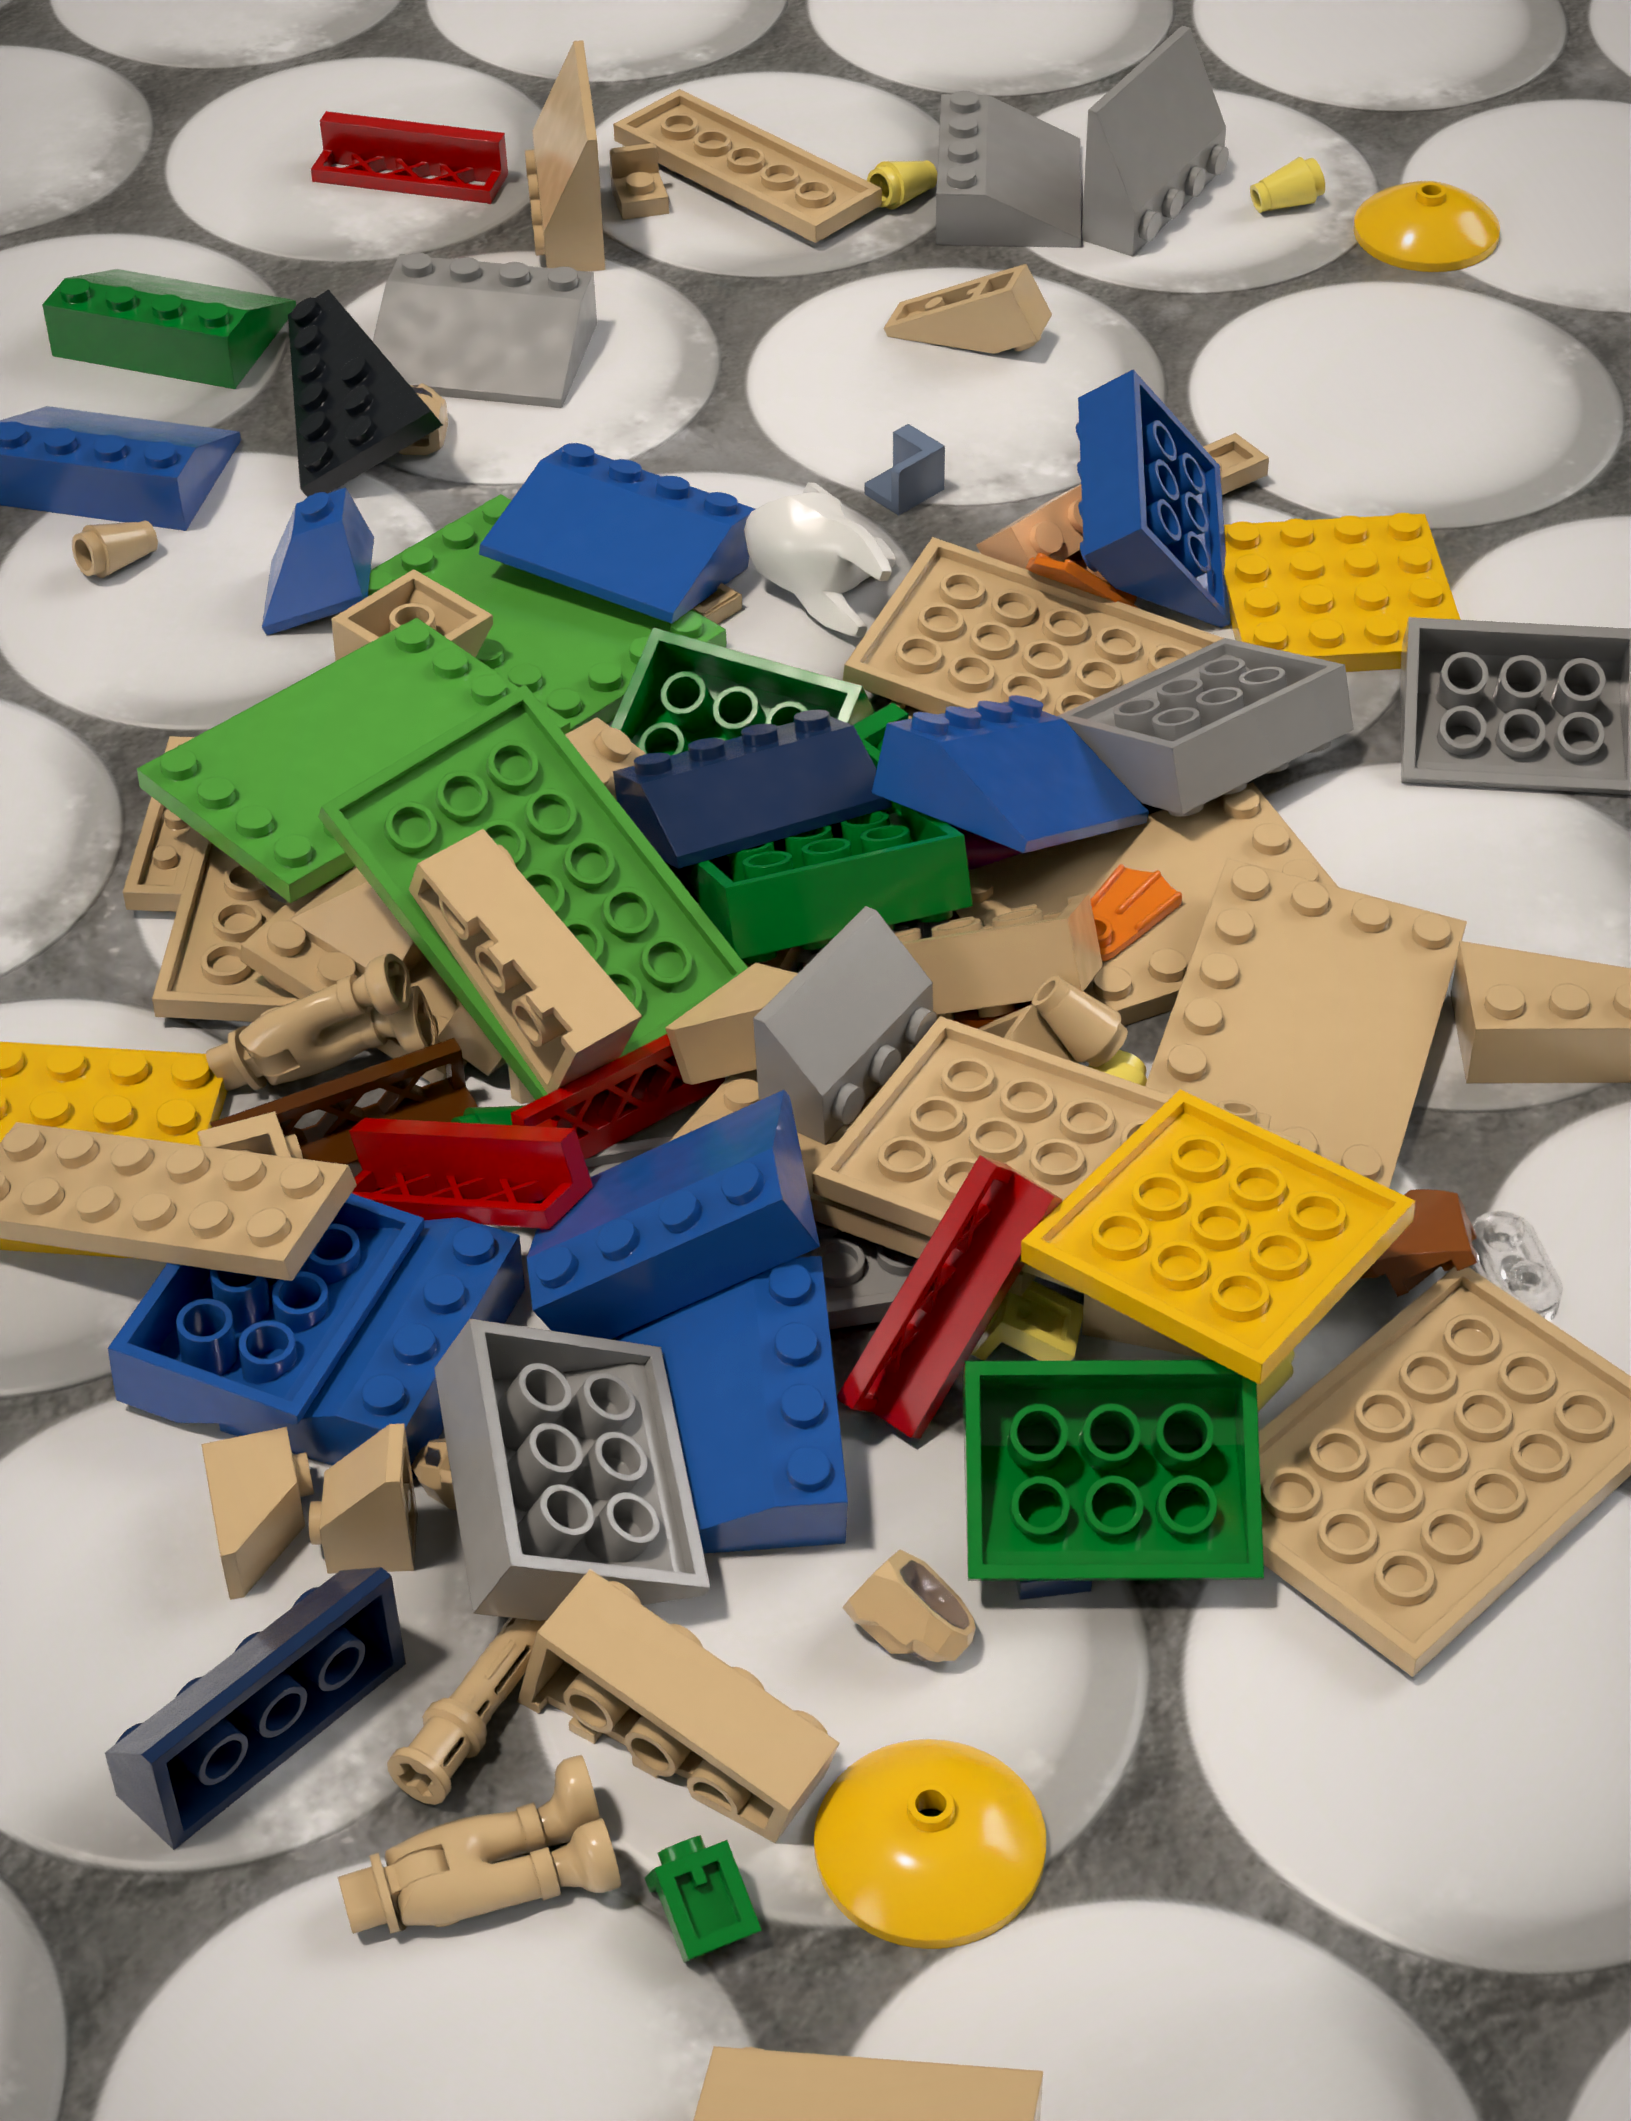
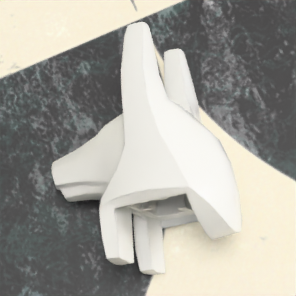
M808 482L802 494L770 501L752 511L746 520L744 533L747 550L757 572L778 586L794 593L807 612L825 627L847 635L864 637L868 627L847 604L842 593L854 589L870 576L879 581H888L892 572L891 568L894 566L896 559L894 553L883 539L873 537L863 526L845 518L840 500L816 483Z

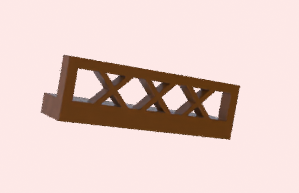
M455 1038L213 1121L210 1123V1127L213 1128L275 1111L284 1137L296 1135L303 1159L349 1165L353 1177H356L362 1171L349 1130L363 1118L451 1122L454 1117L463 1116L466 1108L478 1107L466 1087L462 1050ZM445 1065L447 1078L423 1087L415 1085L425 1072ZM378 1088L387 1090L377 1103L363 1108L355 1106L365 1093ZM318 1109L326 1112L315 1125L303 1129L294 1127L304 1114Z

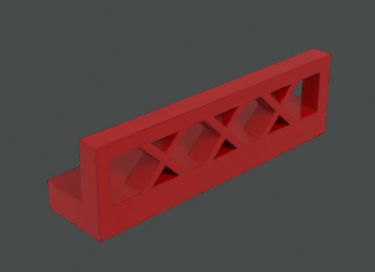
M328 111L320 119L323 151L311 168L312 182L487 204L493 202L508 176L505 133ZM333 164L349 165L343 168L332 167ZM384 170H390V171H392V172H389V173H379V172L384 171ZM427 176H438L432 179L424 178ZM473 181L486 182L484 185L468 184Z
M665 1034L511 1112L512 1125L575 1128L584 1159L586 1160L715 1092L725 1081V1077L693 1085L684 1083L668 1035Z
M363 1118L349 1130L362 1171L354 1177L357 1185L352 1194L424 1218V1220L458 1217L483 1225L550 1229L593 1187L575 1128ZM545 1199V1200L542 1201L540 1204L534 1203V1202H536V1201Z
M979 1155L838 1393L837 1400L852 1410L873 1412L910 1438L921 1439L964 1367L965 1361L968 1360L1025 1263L1021 1261V1240L1046 1218L1063 1199L1009 1165Z

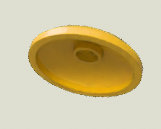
M1415 181L1385 188L1364 201L1356 211L1353 232L1356 241L1363 250L1384 263L1413 271L1446 272L1473 266L1490 256L1498 245L1500 224L1494 212L1475 195L1446 183Z
M938 1739L903 1741L882 1747L858 1759L838 1776L822 1800L815 1822V1862L822 1885L828 1896L849 1920L868 1933L885 1941L912 1948L942 1949L957 1947L976 1942L1002 1929L1031 1900L1044 1870L1046 1858L1045 1823L1039 1805L1029 1787L1010 1767L996 1757L973 1746L959 1742ZM935 1809L942 1813L938 1816L928 1817L922 1815L919 1811Z

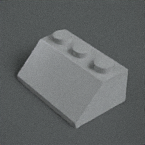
M865 906L753 1018L759 1101L785 1090L791 1099L797 1132L823 1144H826L844 1124L848 1125L856 1119L863 1104L881 1085L884 1086L937 1021L936 1013L933 1012V982L877 910Z

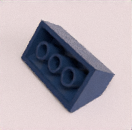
M808 710L794 715V722L781 726L773 724L748 726L741 730L742 736L726 741L718 738L696 740L688 744V751L671 756L666 753L641 755L634 759V766L613 771L617 802L664 862L678 869L892 807L890 800L872 793L877 769L854 725L831 717L826 710Z
M382 1567L340 1570L321 1586L304 1592L290 1610L263 1631L255 1632L246 1637L232 1655L206 1675L189 1681L179 1691L175 1699L144 1723L135 1724L127 1729L119 1737L116 1744L105 1752L116 1796L173 1850L178 1848L406 1665L392 1576Z

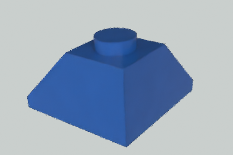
M346 487L330 493H315L304 501L296 503L271 560L262 629L266 636L343 612L368 597L374 536Z

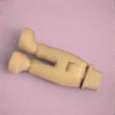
M388 953L370 961L365 968V973L360 977L352 974L337 980L336 984L309 996L265 1011L250 1025L230 1032L228 1034V1043L207 1050L206 1058L215 1076L223 1078L227 1091L246 1084L254 1090H259L266 1086L267 1081L270 1085H278L333 1069L368 1048L373 1049L385 1045L388 1042V1037L397 1038L401 1048L409 1054L437 1044L438 1035L434 1018L424 993L418 985L411 987L409 972L403 961L396 955Z
M582 1755L563 1759L557 1766L554 1793L551 1799L536 1809L533 1802L517 1807L516 1811L477 1815L444 1823L412 1836L386 1850L384 1857L386 1867L382 1865L379 1853L369 1855L371 1867L338 1877L353 1934L386 1923L388 1924L390 1934L403 1931L407 1926H449L458 1923L460 1920L539 1898H542L544 1901L561 1895L560 1887H581L594 1893H605L621 1887L620 1874L605 1822L603 1818L600 1819L593 1786ZM567 1844L552 1852L548 1848L549 1846Z

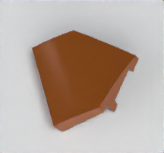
M1416 1189L1409 1190L1404 1194L1416 1201L1413 1222L1360 1279L1377 1278L1386 1274L1397 1297L1409 1293L1411 1289L1439 1267H1442L1444 1272L1451 1270L1453 1267L1460 1271L1478 1263L1477 1254L1471 1244L1473 1240L1477 1239V1234L1465 1212V1207L1458 1193L1443 1190Z

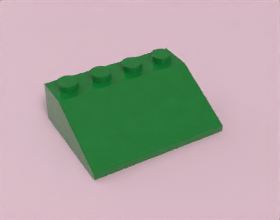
M114 269L64 278L42 304L51 352L54 357L236 389L288 321V314L295 308L296 300Z
M653 627L611 727L622 731L645 754L666 753L671 756L688 751V744L696 740L718 738L726 741L742 736L741 730L748 726L757 724L781 726L794 722V715L803 711L826 710L831 717L851 725L870 716L875 711L861 685Z
M891 801V808L682 868L701 909L744 963L766 962L774 959L777 956V951L796 946L807 950L822 949L865 906L877 910L892 931L895 929L896 923L914 919L924 923L940 922L951 918L953 910L973 906L964 834L944 821Z
M1213 1360L965 1361L963 1373V1425L968 1581L1264 1579L1256 1382Z

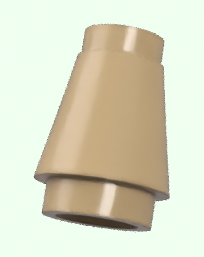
M146 520L141 522L86 525L82 532L75 534L72 539L73 556L81 572L86 576L96 575L99 578H104L146 556L148 553L155 552L158 547L156 532L151 523Z
M1058 975L1045 981L1032 999V1005L1040 1011L1042 1017L1077 1062L1086 1061L1092 1067H1099L1109 1061L1126 1040L1128 1031L1121 1024L1120 1013L1072 984L1065 982Z

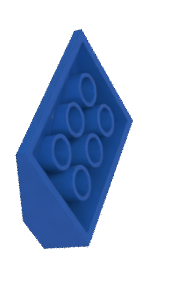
M1134 369L1078 397L1079 422L1076 424V433L1080 441V461L1077 463V471L1081 479L1082 501L1079 502L1078 507L1083 520V541L1080 543V551L1086 565L1093 572L1099 571L1118 590L1220 628L1231 624L1224 576L1226 547L1220 465Z
M45 406L0 420V505L125 523L146 520L154 527L187 531L239 445L241 435L239 431Z
M569 443L539 461L481 542L479 555L673 623L716 592L717 587L721 583L727 584L748 568L749 553L744 528L747 518L755 508L738 503V500L730 494L722 492L709 493L689 486V482L681 477L659 476L642 470L641 465L634 461L625 459L613 460L596 454L593 448L585 444Z
M1018 695L1009 696L1008 702L1003 703L979 701L977 707L969 709L949 706L946 707L945 713L941 714L915 712L912 719L887 723L872 793L1022 853L1144 824L1147 822L1149 811L1063 718L1042 711V702Z
M785 1090L779 1091L590 1177L593 1187L550 1229H536L527 1256L532 1310L551 1331L612 1339L820 1247L791 1099Z
M351 1193L293 1281L167 1263L108 1347L116 1401L177 1423L298 1425L424 1229V1218Z
M458 1217L424 1220V1229L299 1424L219 1423L220 1431L239 1437L287 1427L291 1452L293 1454L306 1452L307 1458L334 1465L387 1425L404 1424L410 1465H412L420 1449L427 1445L429 1440L438 1439L444 1429L435 1366L469 1319L505 1324L525 1290L520 1236ZM411 1468L412 1478H413V1481H414V1479L416 1478V1475L414 1474V1472H413V1470H412V1468Z
M822 1256L793 1258L616 1337L617 1341L661 1347L704 1554L846 1543L848 1497Z

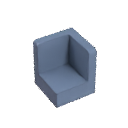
M910 424L894 431L893 467L865 482L864 494L899 516L943 491L945 445Z

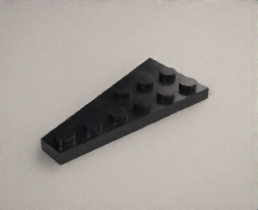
M329 289L315 298L310 297L302 300L288 314L300 489L307 497L319 492H332L443 426L440 420Z

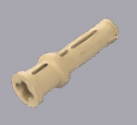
M509 1618L449 1698H443L431 1703L422 1716L423 1728L408 1747L396 1749L387 1762L388 1772L401 1790L412 1798L426 1804L436 1805L443 1802L451 1790L450 1778L465 1758L477 1756L486 1743V1725L526 1672L536 1633L547 1620Z

